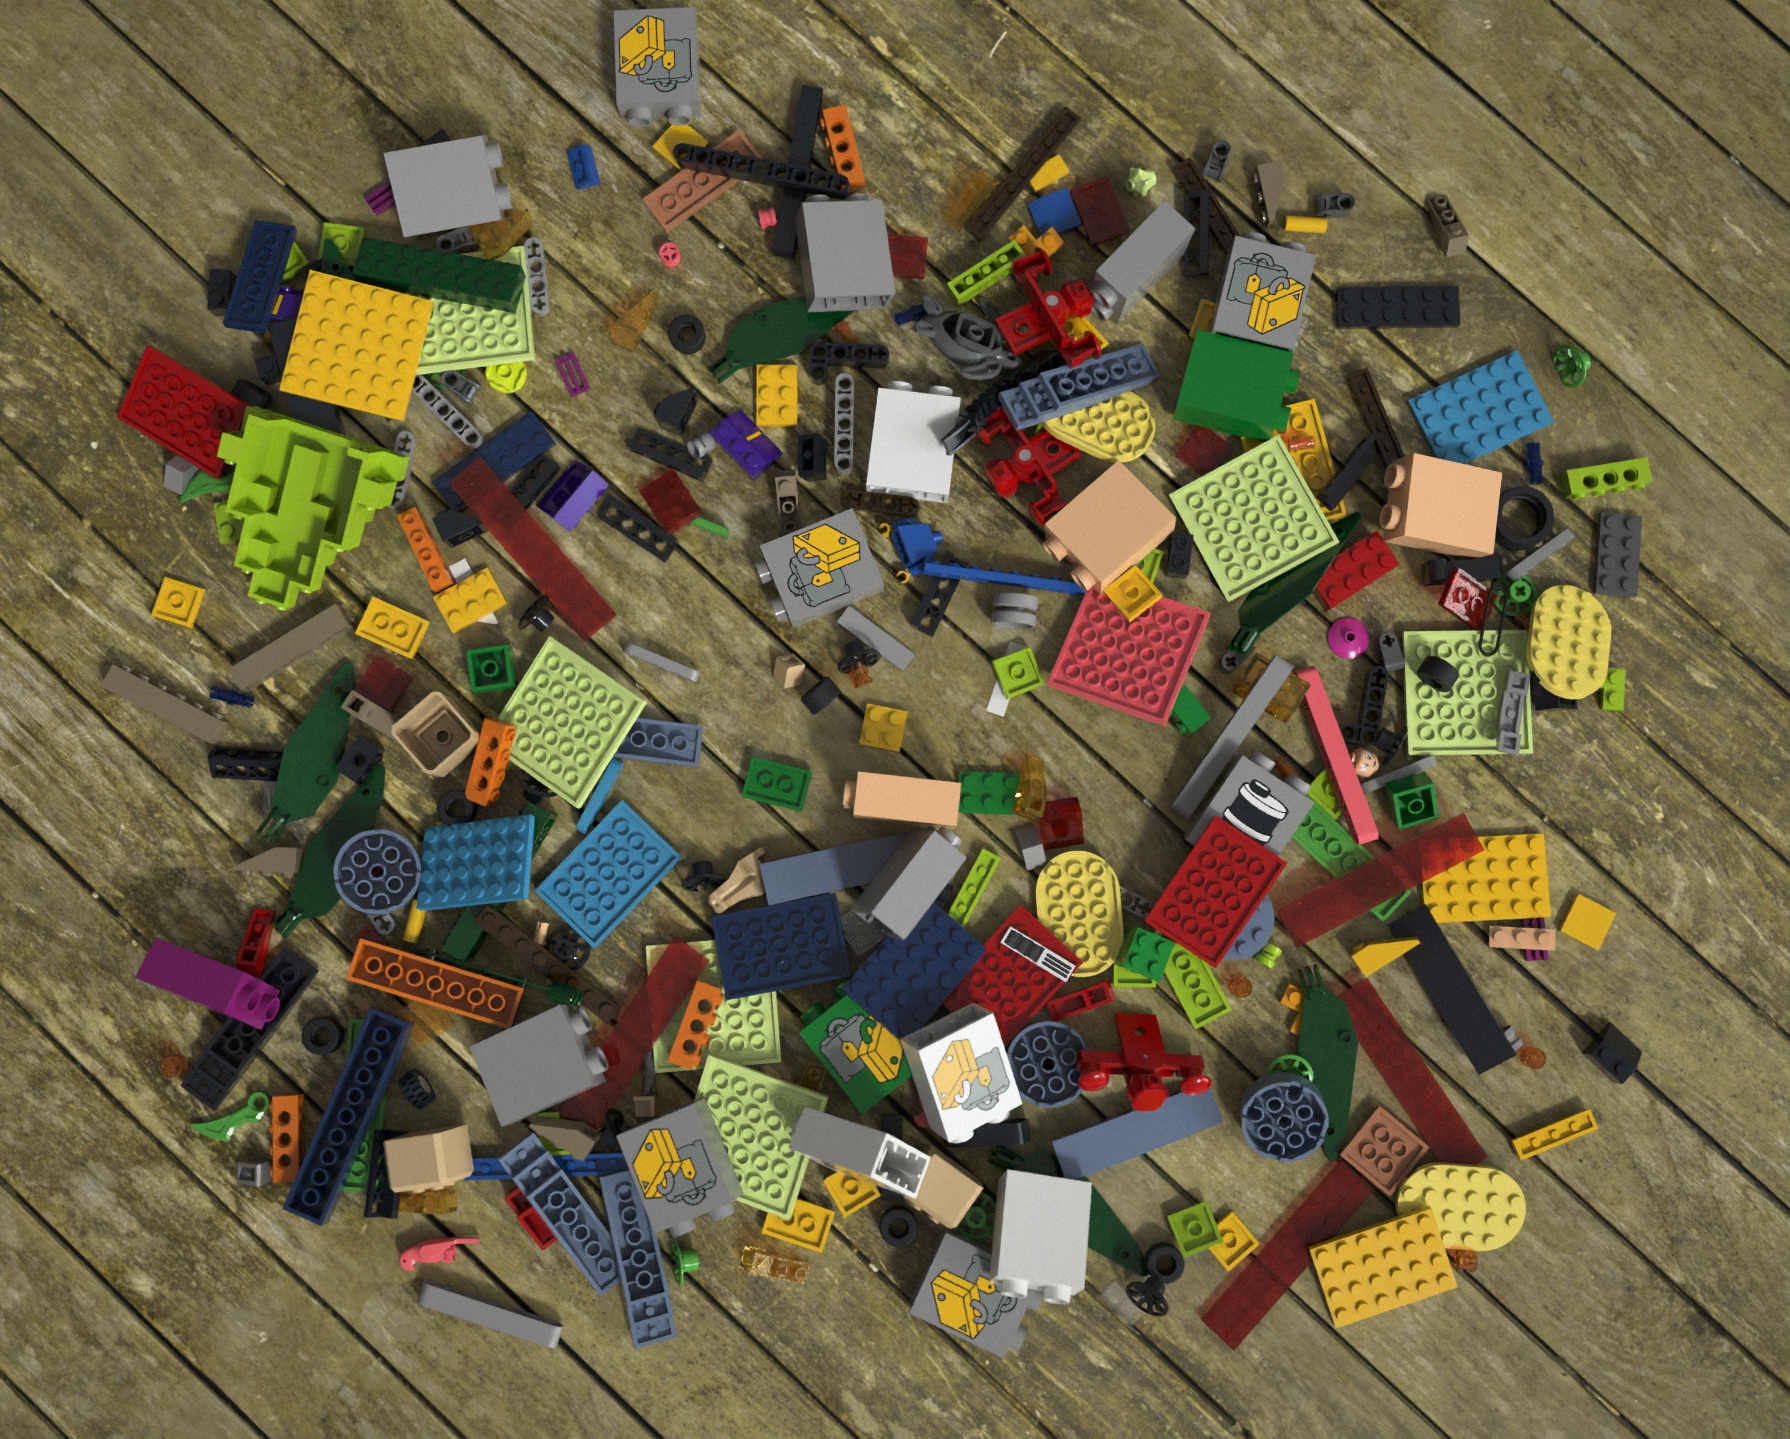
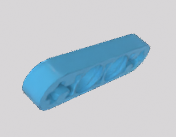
M616 758L612 759L584 810L576 830L587 834L614 785L624 762Z

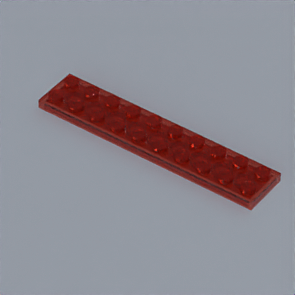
M481 457L448 483L545 596H549V601L585 642L617 616Z
M1461 813L1276 909V912L1297 948L1484 851L1467 817L1464 813Z
M674 936L601 1047L608 1062V1070L603 1072L606 1082L567 1099L559 1110L560 1115L567 1120L584 1122L595 1130H599L605 1121L606 1111L614 1107L709 963V958L677 936Z
M1364 978L1340 994L1338 997L1346 1002L1359 1044L1438 1162L1477 1165L1486 1159L1487 1155L1368 978Z
M1340 1160L1202 1317L1201 1321L1234 1351L1310 1265L1312 1258L1308 1247L1332 1239L1372 1194L1374 1189Z

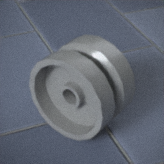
M997 593L993 595V607L998 609V611L992 613L991 625L1008 629L1036 628L1037 616L1030 613L1038 609V598L1036 596L1020 593Z

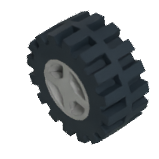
M414 1068L399 1078V1086L402 1092H404V1096L417 1109L424 1108L436 1099L432 1085L418 1069Z

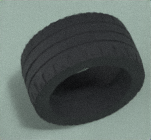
M1518 486L1501 493L1499 497L1495 543L1505 549L1515 551L1531 548L1544 540L1554 523V509L1547 496L1529 486ZM1521 500L1529 504L1535 511L1537 528L1531 536L1525 538L1517 537L1504 526L1502 509L1507 502Z

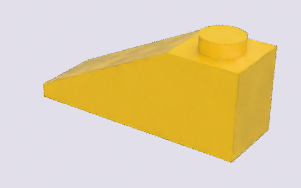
M1415 936L1370 941L1366 944L1361 942L1352 948L1351 957L1365 977H1368L1420 944V941Z

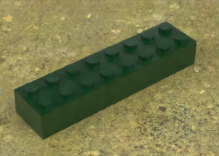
M368 237L362 238L352 272L357 282L379 288L516 313L526 279L521 265Z
M529 802L528 805H523L519 815H532L535 817L532 862L558 816L538 804ZM507 902L491 903L489 905L501 914ZM487 904L464 906L466 907L462 915L459 914L453 923L455 926L453 931L447 933L443 939L442 944L444 946L441 950L462 962L473 961L489 934L474 922V919Z

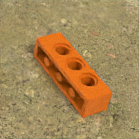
M846 104L823 109V117L820 118L822 130L827 132V136L824 138L827 149L831 148L832 155L829 156L831 167L836 168L837 174L848 178L851 191L865 188V179ZM835 128L842 129L839 133H835L832 130ZM839 147L846 148L844 152H839L837 149ZM846 165L851 167L848 171H844L841 168ZM838 185L841 190L846 187L845 185Z
M414 507L397 515L430 588L434 592L439 593L455 585L422 512Z
M498 718L484 719L465 790L468 800L483 806L496 805L500 796L501 783L505 777L506 764L510 758L512 742L516 736L517 725Z
M697 980L667 1062L692 1070L694 1066H699L702 1054H699L701 1047L706 1046L710 1034H707L709 1025L713 1026L717 1014L714 1011L717 1005L721 1006L725 995L721 993L723 988ZM702 999L710 1002V1009L708 1011L700 1009L699 1003ZM695 1019L702 1022L703 1028L701 1031H695L692 1028V1022ZM686 1040H692L695 1043L694 1051H687L684 1044Z
M304 1093L280 1094L272 1096L269 1108L272 1113L270 1133L273 1134V1143L270 1145L273 1165L270 1168V1175L273 1178V1183L294 1182L305 1158ZM284 1111L290 1114L289 1122L283 1119ZM284 1133L290 1135L289 1143L283 1140ZM285 1154L291 1159L289 1165L285 1164L283 1160Z

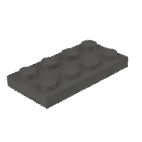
M1605 512L1598 514L1593 594L1627 598L1637 597L1642 516Z

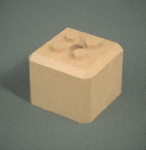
M431 692L392 726L391 734L425 774L444 777L477 749L481 732L451 697L441 692ZM446 731L449 734V738L446 742L441 743L438 736L441 732Z
M467 1124L411 1132L383 1141L389 1187L395 1193L410 1190L412 1193H419L430 1188L431 1191L440 1190L446 1186L454 1185L455 1181L469 1177L474 1171Z
M928 1144L923 1153L931 1158L916 1199L908 1196L905 1197L911 1201L910 1204L919 1211L923 1209L927 1212L928 1217L935 1223L941 1222L948 1228L957 1227L978 1197L983 1186L981 1180L936 1147Z

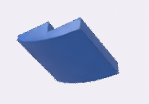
M1068 188L1050 193L1028 204L1041 236L1051 227L1058 234H1066L1083 225Z

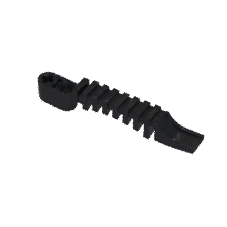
M1038 350L1019 369L1008 370L1006 376H1000L998 382L994 381L991 388L988 387L985 393H981L978 396V400L974 399L972 405H968L965 411H961L958 414L959 417L955 418L956 424L954 428L940 439L946 449V455L951 456L976 435L975 432L968 430L981 432L984 429L982 425L988 423L986 419L992 417L990 412L996 413L998 411L996 406L1002 407L998 398L1000 392L1016 388L1020 382L1038 378L1041 372L1058 368L1061 363L1060 354L1057 351Z

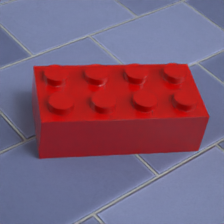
M1376 530L1337 555L1312 593L1324 611L1327 612L1400 564Z

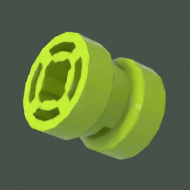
M1267 942L1261 951L1256 953L1254 960L1269 969H1273L1276 957L1280 956L1282 950Z

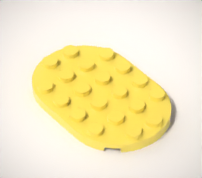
M1131 391L1067 415L1042 422L1044 428L1055 438L1101 460L1114 463L1118 460L1120 462H1128L1141 456L1150 446L1155 434V419L1152 418L1148 410L1149 406L1142 398Z
M1570 585L1553 586L1545 590L1535 600L1530 615L1526 657L1531 672H1535L1541 680L1539 683L1549 692L1566 699H1581L1594 693L1604 683L1608 671L1611 624L1603 606L1591 593Z
M1069 851L1054 857L1041 871L1037 880L1036 903L1038 921L1083 962L1071 976L1089 977L1099 974L1114 963L1124 939L1118 878L1105 860L1090 852Z
M1445 1162L1422 1165L1416 1168L1417 1170L1408 1178L1406 1177L1403 1180L1396 1195L1395 1206L1397 1216L1427 1206L1432 1208L1444 1247L1447 1249L1488 1251L1499 1248L1517 1235L1523 1225L1526 1214L1524 1195L1518 1184L1504 1171L1485 1165Z

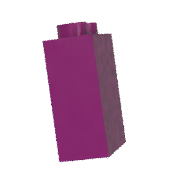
M158 938L154 939L135 976L136 979L176 997L262 1030L265 1022H270L276 1016L280 1006V1000L277 998L280 990L243 971Z

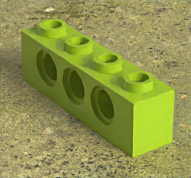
M1014 239L948 282L946 292L958 308L1013 272V261L1026 255Z
M1648 457L1571 469L1560 474L1564 498L1572 497V500L1583 499L1585 495L1592 494L1593 497L1605 495V492L1612 491L1613 494L1622 493L1627 488H1632L1633 491L1646 488V484L1652 482ZM1623 473L1628 474L1629 481L1624 478ZM1603 476L1609 479V484L1604 482ZM1583 479L1589 482V487L1583 484Z

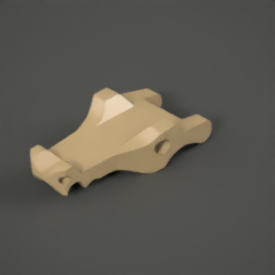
M762 847L739 860L734 865L728 880L708 896V903L715 912L721 914L741 900L759 898L766 893L760 868L762 863L758 859L766 853Z

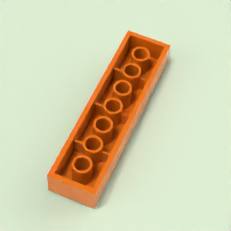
M361 938L346 976V980L507 1029L514 1026L526 989Z

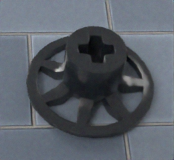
M547 594L539 597L525 611L518 622L517 628L519 630L526 628L529 624H532L540 632L549 627L554 620V616L544 608L549 600Z
M854 640L844 646L843 649L846 657L838 663L837 668L840 673L852 674L854 673L851 671L853 665L855 672H858L860 664L872 667L880 660L881 655L878 650L865 649L863 641Z
M1404 726L1397 735L1384 727L1380 730L1379 737L1373 746L1386 752L1382 765L1386 766L1397 754L1407 735V726Z
M523 769L518 772L517 780L524 788V798L529 802L541 803L544 797L558 795L555 792L549 793L548 790L551 789Z
M698 861L692 864V876L685 878L681 882V887L687 891L699 892L697 889L698 885H701L702 891H706L707 884H710L714 889H718L727 879L723 875L713 873L712 862Z
M571 926L558 928L548 937L545 948L549 951L550 943L555 945L553 954L566 965L568 959H572L577 964L572 969L574 971L578 970L587 962L590 956V944L585 940L586 947L577 946L576 942L580 938L579 934L573 939H568L566 930L575 931ZM562 931V939L559 941L552 940L557 933ZM586 951L585 958L580 962L576 953Z
M611 1108L605 1113L606 1126L599 1130L601 1133L599 1139L607 1148H611L616 1144L620 1147L616 1136L631 1128L630 1126L622 1127L624 1115L619 1110Z
M1148 1277L1144 1283L1130 1282L1127 1285L1126 1294L1128 1298L1143 1312L1152 1316L1162 1317L1169 1311L1168 1303L1162 1296L1166 1287L1159 1279ZM1133 1297H1140V1299L1136 1302ZM1147 1303V1309H1145L1141 1305Z

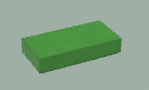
M690 514L688 518L689 525L728 540L730 535L728 528Z

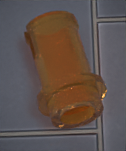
M844 320L839 322L835 326L836 334H840L846 343L856 344L859 341V337L848 326L849 322Z
M1292 436V438L1288 439L1289 451L1297 452V450L1315 448L1314 436L1300 438Z
M1522 610L1519 613L1520 616L1517 615L1513 620L1528 632L1530 616Z
M1280 754L1273 760L1276 763L1273 768H1277L1285 778L1289 773L1295 776L1298 774L1286 761L1285 756L1283 757Z

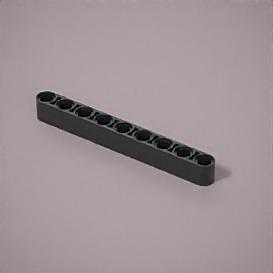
M804 84L802 86L788 164L806 168L811 166L823 98V87ZM799 177L797 181L803 182L806 178ZM784 189L773 247L774 257L794 259L797 244L795 218L801 204L804 202L806 193Z
M679 143L673 149L677 165L684 169L813 195H826L829 198L844 200L851 193L848 178L841 174L686 143ZM683 153L688 154L685 158H679ZM701 158H707L705 162H699ZM722 161L727 162L724 166H718ZM741 165L747 166L744 170H738V167ZM760 169H766V172L763 174L757 173ZM780 173H786V176L783 178L777 177ZM799 177L806 178L803 182L797 181ZM819 181L826 182L823 186L816 185ZM838 185H845V186H846V187H845L844 189H842V190L836 189V187H837Z

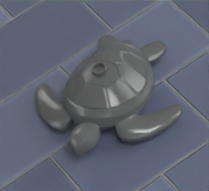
M928 294L921 298L922 306L929 316L924 321L920 320L914 324L913 329L915 333L929 337L935 348L946 359L962 368L960 374L963 377L972 380L990 379L998 375L1001 369L1007 372L1008 370H1017L1023 365L1017 355L1013 356L1011 352L1002 349L1001 342L1004 339L994 321L1003 314L991 301L985 298L978 299V304L988 319L986 321L967 312L942 311L940 303Z

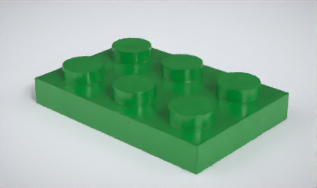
M751 757L741 797L803 812L812 771Z
M959 771L961 790L958 813L1020 815L1021 773Z

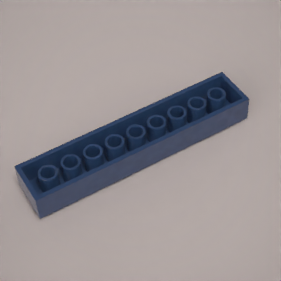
M378 1006L370 1007L282 1208L283 1210L320 1226L330 1221L415 1022Z

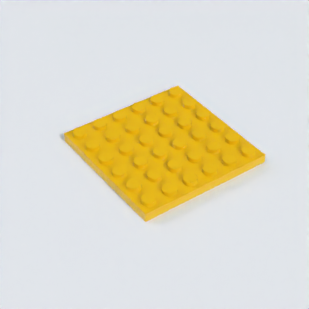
M310 270L279 390L404 422L434 302Z

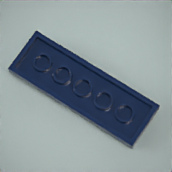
M255 220L223 320L225 328L266 334L297 233L296 226Z
M530 411L437 477L432 483L453 511L461 513L533 462L541 453L544 454L554 447L556 443L534 413Z

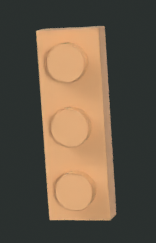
M1489 926V947L1555 951L1556 929Z

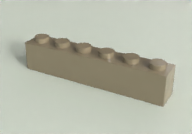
M336 603L334 605L329 604L322 609L321 613L307 617L303 624L289 628L285 635L271 639L267 646L256 648L250 653L249 657L238 659L228 670L239 689L249 692L354 627L341 606Z
M112 664L100 685L101 687L196 737L217 745L228 725V722L222 720L224 716L214 711L211 714L204 710L205 706L195 701L193 704L187 702L188 697L178 692L175 694L168 692L169 687L161 683H157V685L151 683V678L139 673L137 676L132 673L133 669L129 666Z

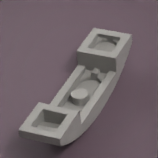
M1508 671L1497 721L1496 749L1498 752L1519 755L1522 736L1519 732L1524 698L1528 694L1530 674Z

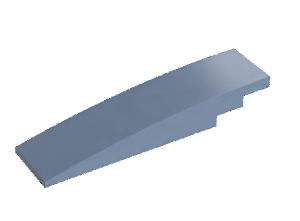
M1139 344L1101 355L1098 360L1095 358L1084 360L1082 364L1072 369L1066 365L1041 372L1038 378L1020 382L1018 387L1000 392L998 398L1017 431L1119 396L1156 381L1162 376L1145 346Z
M637 718L612 758L698 767L703 726Z
M909 832L760 864L768 905L869 884Z
M1211 1088L1197 1096L1186 1095L1180 1091L1169 1095L1162 1106L1155 1111L1141 1112L1130 1109L1092 1123L1090 1126L1071 1132V1134L1051 1142L1064 1178L1076 1180L1222 1123L1223 1120Z
M530 1132L497 1158V1160L597 1293L602 1296L619 1282L610 1234L536 1135Z
M627 1170L601 1177L599 1180L633 1347L638 1349L675 1338L677 1336L672 1318L670 1293L657 1235L654 1233L631 1172Z

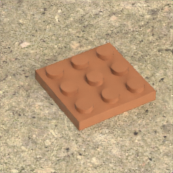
M1377 1105L1339 1152V1155L1390 1197L1428 1150L1429 1146L1381 1106Z

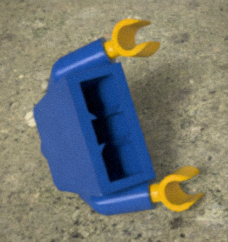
M910 518L892 522L891 525L882 523L879 526V529L888 528L886 533L880 535L884 538L892 536L904 569L908 568L906 572L900 571L897 573V577L902 573L906 574V580L901 583H907L911 575L914 577L920 573L924 563L934 559L933 554L938 550L936 544L943 541V535L939 530L931 532L927 523L921 524L919 521Z

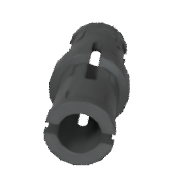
M643 1052V1071H641V1075H643L642 1095H655V1075H658V1073L655 1072L653 1052Z

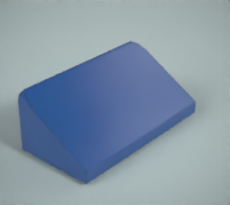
M580 144L569 150L567 154L576 189L580 190L600 184L592 148L588 145Z

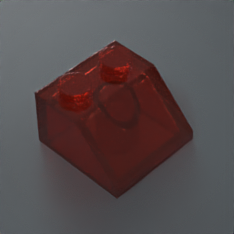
M1078 797L1036 803L1041 842L1044 850L1084 844L1082 811Z

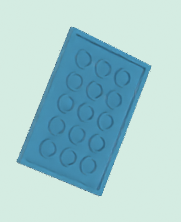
M1518 350L1407 401L1434 458L1461 464L1471 462L1554 423Z
M621 800L538 886L535 892L584 940L596 949L683 857L626 802Z
M522 815L452 824L451 826L444 825L424 828L421 878L416 909L427 911L528 900L535 817L532 815Z

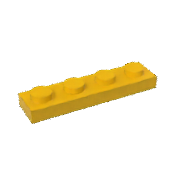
M1586 1108L1515 1137L1510 1141L1518 1160L1522 1161L1599 1128L1591 1109Z

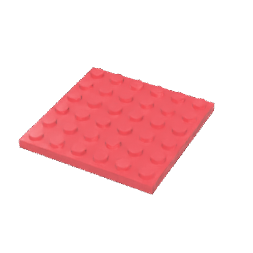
M1091 587L1084 595L1048 679L1047 686L1165 727L1211 616L1210 612L1162 597L1129 622L1104 593L1100 595Z

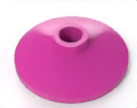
M1343 618L1336 621L1330 627L1327 636L1328 645L1335 655L1344 659H1353L1360 656L1366 650L1369 643V634L1366 627L1360 621L1353 618ZM1347 634H1351L1353 636L1352 641H1349L1347 639Z

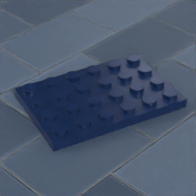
M836 893L711 917L726 1001L851 976Z
M933 902L905 940L886 936L841 990L901 1043V1038L924 1026L987 951V948Z

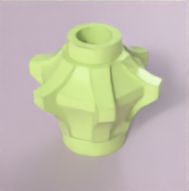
M1132 167L1129 169V178L1125 181V187L1129 192L1132 191L1134 197L1140 195L1143 198L1146 196L1148 189L1156 184V175L1152 170L1135 169Z

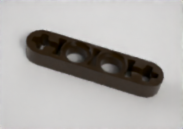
M846 490L840 497L842 507L847 510L853 508L854 511L913 517L917 515L920 508L918 500L908 496ZM852 495V499L858 500V496H862L861 506H857L858 502L852 501L851 505H848L844 498ZM867 497L875 499L876 503L873 507L869 508L864 505V500ZM888 499L894 500L896 503V507L892 510H888L884 506L885 501ZM899 500L905 506L912 502L916 509L914 508L912 512H908V508L901 507V511H898Z

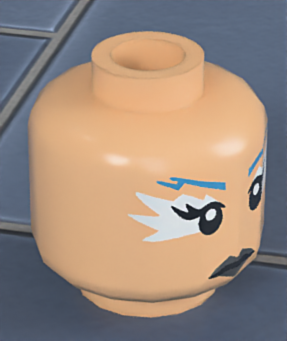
M1357 748L1349 753L1357 775L1367 778L1377 772L1379 760L1375 753L1363 748Z

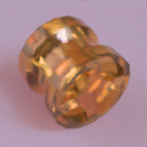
M868 666L849 672V676L854 681V689L873 683V679L868 674Z
M1237 976L1230 981L1229 990L1233 996L1245 998L1251 994L1252 984L1249 979Z
M1526 1047L1520 1054V1060L1528 1068L1540 1069L1546 1063V1055L1541 1049Z
M180 1055L167 1057L161 1063V1072L168 1078L181 1076L188 1068L186 1059Z
M1456 1249L1454 1255L1455 1269L1457 1271L1467 1269L1469 1272H1475L1478 1262L1476 1251L1469 1250L1464 1252L1462 1249Z

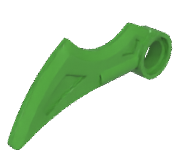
M201 470L188 483L179 498V503L182 504L207 493L230 491L235 470L222 476V479H216Z
M266 1091L253 1093L248 1099V1104L214 1120L192 1123L191 1127L212 1139L230 1142L233 1132L240 1125L258 1123L264 1112L269 1109L272 1097ZM258 1096L265 1099L263 1108H259L255 1104V1099Z

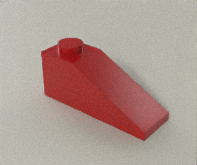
M254 908L235 960L238 970L253 977H261L267 960L273 930L270 924L275 919V910Z

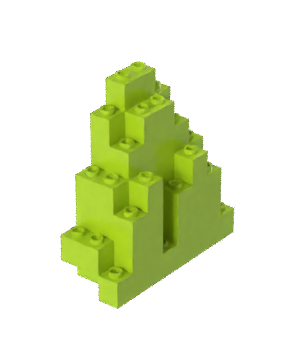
M246 406L241 430L222 433L217 457L223 458L227 464L236 465L225 512L233 514L232 517L244 520L234 566L241 568V572L253 574L247 596L254 598V601L257 603H270L274 605V608L285 611L295 607L299 590L304 593L320 590L325 568L327 565L334 564L337 552H344L345 550L359 547L365 523L373 521L375 510L391 506L397 482L405 479L410 456L258 406Z

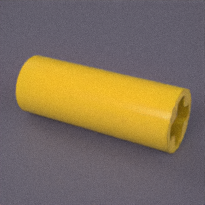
M1285 216L1284 231L1326 232L1327 218Z
M417 899L412 901L402 939L411 943H418L426 911L416 909Z

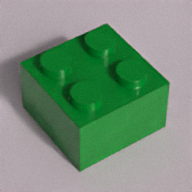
M508 644L466 651L471 692L483 694L516 689L518 687L513 649Z
M1186 685L1183 686L1179 691L1169 718L1175 723L1173 727L1179 735L1183 734L1186 737L1210 720L1211 717Z
M1425 771L1385 783L1390 818L1398 830L1439 819L1434 783Z
M1129 925L1114 964L1160 982L1175 942L1139 927Z

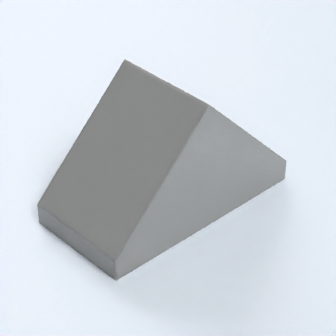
M178 455L165 465L164 487L182 495L188 483L193 479L198 467Z
M1035 825L1014 831L1026 870L1047 865L1043 845Z
M270 1160L237 1162V1183L262 1186L270 1182Z

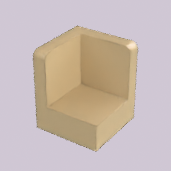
M795 654L779 656L776 658L773 679L783 688L799 686L802 681L805 664Z
M636 1094L633 1096V1101H635V1117L650 1116V1118H655L657 1116V1094Z

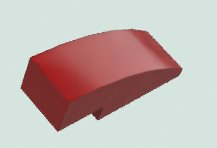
M1108 979L1046 1002L1052 1021H1059L1116 1000V997Z
M517 1185L505 1194L504 1200L516 1213L518 1221L542 1251L557 1240Z

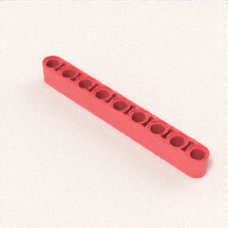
M1315 666L1293 671L1294 684L1327 768L1351 837L1356 845L1378 839L1377 827L1319 673Z

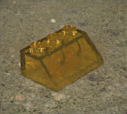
M1256 653L1239 675L1231 692L1244 699L1270 660ZM1290 672L1264 711L1286 723L1299 706L1311 684Z

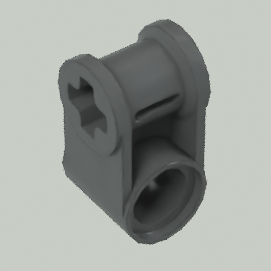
M1219 140L1213 145L1202 172L1203 178L1207 176L1221 183L1231 151L1230 144L1227 141ZM1216 150H1223L1225 155H1218Z
M1322 193L1314 197L1315 202H1317L1315 217L1320 218L1347 217L1355 205V198L1349 193ZM1340 203H1346L1349 208L1341 207Z
M470 226L459 227L454 231L439 236L436 240L438 250L456 254L471 252L478 247V244L473 240ZM451 244L449 249H442L444 245Z
M447 370L442 374L441 381L444 387L465 403L472 405L473 398L478 391L482 390V387L454 370ZM449 376L457 378V382L454 385L446 383V379Z
M1385 632L1376 636L1373 644L1379 666L1384 667L1388 673L1405 668V659L1400 650L1396 635L1391 632ZM1388 640V644L1384 645L1383 641Z
M1252 646L1247 656L1227 649L1218 661L1219 671L1223 674L1232 673L1249 657L1256 647ZM1228 660L1231 661V666L1229 667L1226 666Z

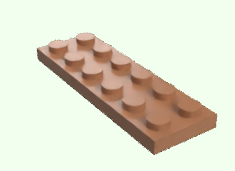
M740 129L712 148L761 158ZM703 157L699 162H705L707 158ZM722 161L718 166H724L727 162ZM741 165L738 167V170H744L747 166ZM683 169L644 197L642 201L665 232L668 233L740 180Z

